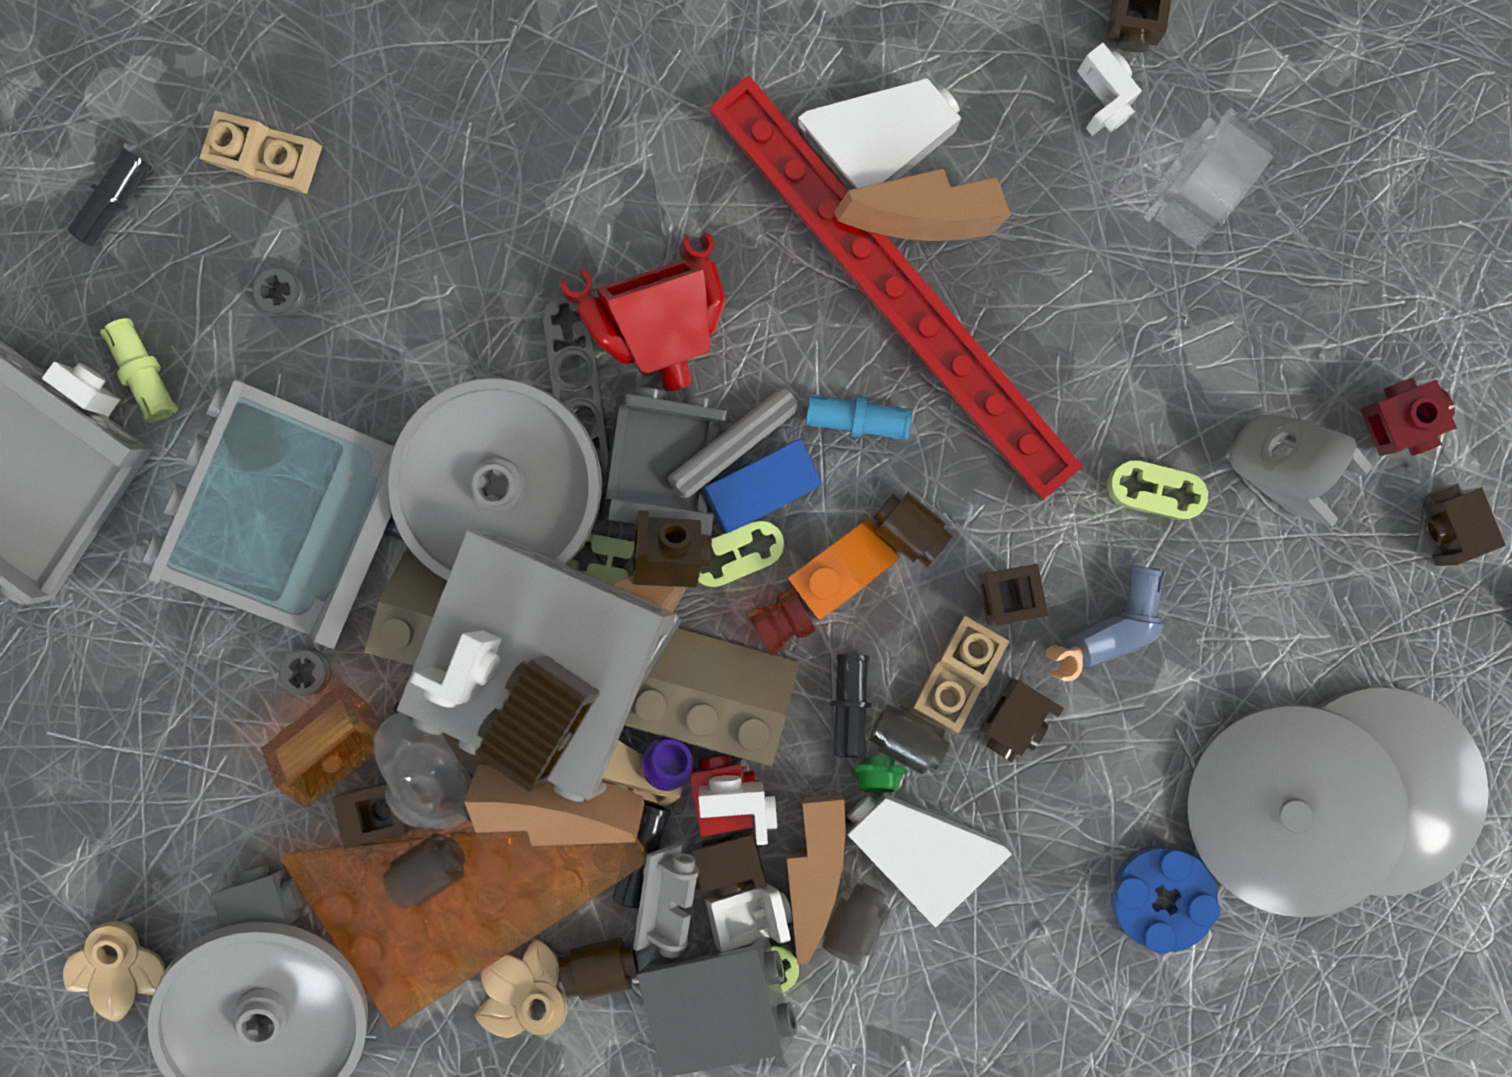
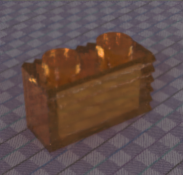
M341 683L332 692L325 694L317 704L296 721L284 727L276 737L260 750L264 753L263 757L266 759L265 763L269 766L268 770L271 772L270 776L273 778L275 786L302 807L308 808L312 807L313 801H319L322 794H328L329 788L337 787V781H344L345 775L353 774L354 768L361 767L362 761H369L370 755L378 754V748L386 747L387 741L369 703L345 683Z

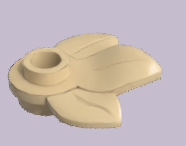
M113 921L95 927L86 938L84 948L70 955L63 968V980L67 991H88L90 1003L94 1010L102 1017L117 1022L129 1012L137 993L154 996L166 967L157 953L139 946L137 933L130 925L120 921ZM104 945L112 946L117 951V954L109 952Z
M539 939L534 940L525 951L523 959L505 953L490 954L482 958L481 981L485 992L491 998L478 1008L475 1018L486 1031L496 1036L509 1038L525 1030L534 1035H547L561 1027L567 1015V1000L562 990L558 987L560 980L559 959L548 945ZM537 999L542 1000L546 1006V1013L543 1018L537 1017L534 1013L533 1005Z

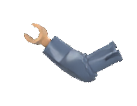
M1132 565L1126 609L1121 610L1120 614H1115L1092 623L1063 641L1064 647L1053 645L1047 648L1046 658L1054 661L1063 659L1060 668L1051 671L1050 676L1067 682L1073 681L1080 675L1082 669L1135 652L1156 641L1165 623L1161 622L1162 617L1157 615L1166 571Z

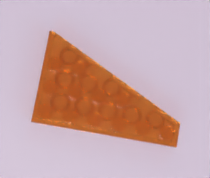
M461 831L447 833L442 836L380 840L344 849L343 844L331 848L304 851L297 849L282 858L281 861L290 875L294 877L305 898L343 956L350 962L358 974L362 985L391 1029H393L645 865L648 853L637 837L636 842L532 846L527 831L485 833Z

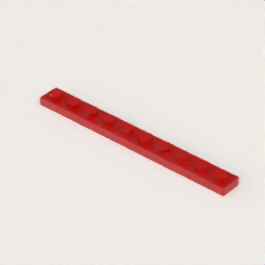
M749 75L709 107L713 118L1040 501L1046 499L1083 467L888 237L837 221L834 211L848 192L847 189Z

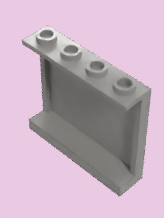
M0 341V591L16 603L30 605L55 598L153 449L107 416L80 407L42 379L45 375L44 371Z
M467 530L397 711L412 717V725L421 731L434 735H441L444 732L459 739L458 746L464 751L475 755V750L480 746L482 740L477 735L478 730L488 714L495 708L501 710L503 703L508 699L510 692L505 689V686L515 668L523 661L528 663L531 659L544 656L550 657L556 663L561 664L565 669L570 670L574 675L579 676L583 681L588 682L592 687L600 691V694L547 780L555 784L554 791L564 798L577 802H583L584 799L590 800L606 790L608 784L602 782L606 768L660 636L669 634L677 614L488 530ZM484 630L502 639L496 655L500 656L497 672L487 686L482 687L476 700L455 705L453 708L441 706L426 699L423 695L425 689L410 682L413 672L416 670L436 667L447 672L463 633Z

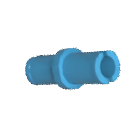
M810 394L806 425L850 431V437L861 438L863 433L908 441L912 409L869 403L866 397L857 396L856 400H845Z

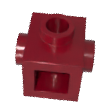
M1414 377L1384 388L1386 399L1360 409L1379 456L1400 452L1407 448L1411 456L1429 451L1442 445L1439 435L1457 429L1453 419L1455 415L1453 401L1450 395L1440 388L1437 380L1417 385Z

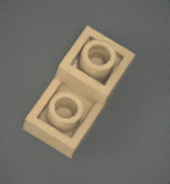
M215 110L199 159L259 181L307 194L322 146L312 139L269 129L259 121Z
M963 616L928 675L910 711L953 736L959 734L980 691L988 685L1010 641L967 616Z

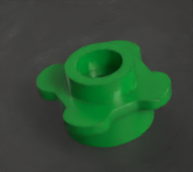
M878 756L865 757L864 765H856L855 770H852V776L858 777V790L870 793L899 792L900 779L903 778V774H906L905 767L895 766L894 758Z

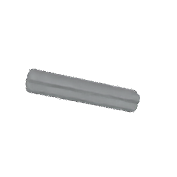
M786 388L775 391L671 473L668 480L672 488L682 498L692 496L795 414L799 409L797 400Z

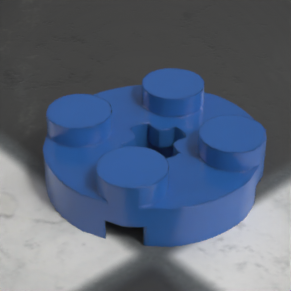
M1149 846L1140 849L1121 864L1115 876L1117 880L1114 885V895L1111 894V907L1116 921L1122 930L1136 943L1158 954L1178 952L1195 945L1205 937L1211 926L1220 916L1218 890L1212 874L1199 859L1177 848ZM1160 886H1163L1168 891L1175 889L1177 892V897L1173 900L1174 907L1169 911H1166L1164 908L1153 909L1152 903L1158 898L1155 890Z

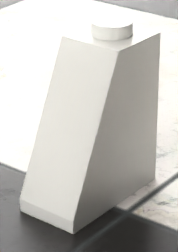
M927 78L808 110L798 117L797 132L847 191L899 179L956 132L961 117L957 114L960 111L959 106L949 91L944 87L936 89Z
M881 793L875 800L870 795H867L847 815L851 821L845 827L848 836L935 928L1012 855L996 838L885 793Z

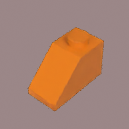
M870 518L866 519L787 578L817 620H821L900 559L889 543L875 532L877 527Z

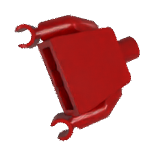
M706 232L700 238L703 252L694 251L689 244V237L685 235L679 247L681 261L596 288L599 298L592 297V279L587 271L579 269V274L586 283L585 289L581 292L570 291L565 280L561 279L563 296L567 301L579 304L577 312L594 342L619 363H632L641 374L658 370L663 390L676 391L691 385L693 381L687 360L704 355L710 351V336L717 330L726 302L716 263L708 258L714 248V239L712 235Z

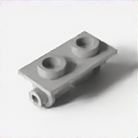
M685 841L647 854L633 948L636 951L655 944L660 947L661 955L668 958H677L681 955V951L687 947L691 915L679 909L678 905L684 909L692 906L699 868L695 865V858L690 854H686L688 843Z

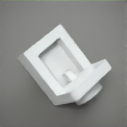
M1102 43L1085 57L1077 70L1105 106L1092 118L1086 127L1092 136L1103 127H1106L1111 133L1126 122L1135 113L1131 105L1142 92L1131 78L1132 71L1127 61L1119 53H1111L1105 44Z
M54 361L42 377L44 381L83 409L100 413L107 417L121 400L103 387L106 380L101 375L79 362L73 368Z
M484 630L463 633L447 672L436 667L416 670L413 672L410 682L425 689L424 697L441 706L453 708L455 705L476 700L482 687L487 686L497 672L500 656L496 655L502 639Z
M726 775L710 778L709 785L699 786L700 818L754 814L757 845L768 844L767 829L777 828L775 796L764 797L763 782L741 783L740 776Z
M752 883L746 885L744 890L720 897L715 895L705 899L715 946L720 952L734 950L765 937H771L779 944L790 941L787 926L788 923L792 922L790 904L783 892H779L767 883L766 887L756 889L755 884Z

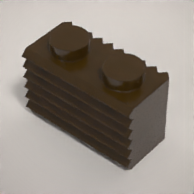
M547 656L531 659L528 663L523 661L515 668L505 686V689L510 692L508 699L503 703L501 710L495 708L488 714L477 733L482 740L480 746L475 750V755L529 792L545 785L600 694L597 688L592 687L588 682L583 681L579 676L574 675L570 670L565 669L561 664L556 663Z

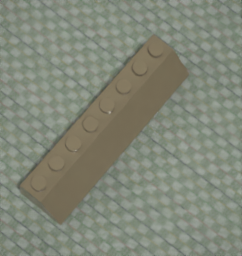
M403 553L378 602L364 653L414 666L447 580L432 572L412 553ZM678 628L638 690L629 712L631 715L628 720L626 719L624 725L773 767L800 662Z

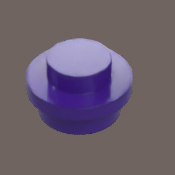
M665 737L656 739L644 749L641 755L640 767L646 781L658 790H676L683 786L692 774L693 761L691 752L684 743Z

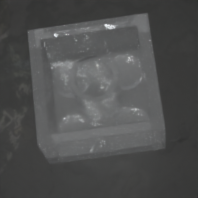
M1231 108L1217 121L1208 116L1177 152L1175 161L1166 172L1160 175L1145 195V198L1152 203L1141 217L1191 253L1220 229L1281 148V145Z

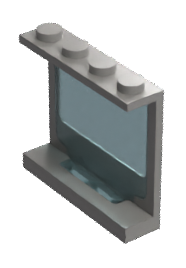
M232 379L229 388L218 385L206 412L207 415L215 417L207 437L197 434L187 455L185 464L194 467L186 487L176 483L170 494L163 513L172 516L165 535L162 536L154 533L142 560V563L151 566L147 580L158 584L160 579L309 634L313 642L334 649L392 514L388 495V472L394 446Z

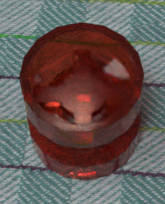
M792 586L777 595V603L773 606L772 604L768 606L759 604L746 612L771 656L785 649L787 641L791 640L790 637L793 635L805 638L816 631Z

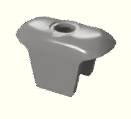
M1261 415L1249 421L1237 434L1232 445L1229 460L1235 472L1254 484L1289 513L1331 528L1337 522L1338 517L1319 496L1326 493L1338 481L1345 470L1367 475L1372 467L1370 462L1357 448L1355 438L1305 420L1279 415ZM1290 435L1296 440L1295 447L1288 455L1280 459L1272 458L1273 447L1281 438Z

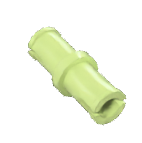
M123 318L105 326L106 329L100 330V335L105 340L119 367L117 376L121 384L129 386L144 414L146 423H158L171 417L172 413L178 411V407L172 401L158 374L161 366L154 356L148 355L134 328L132 320Z

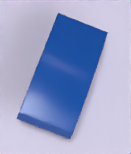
M800 438L783 445L752 463L742 465L701 489L723 533L726 534L820 487L823 483Z

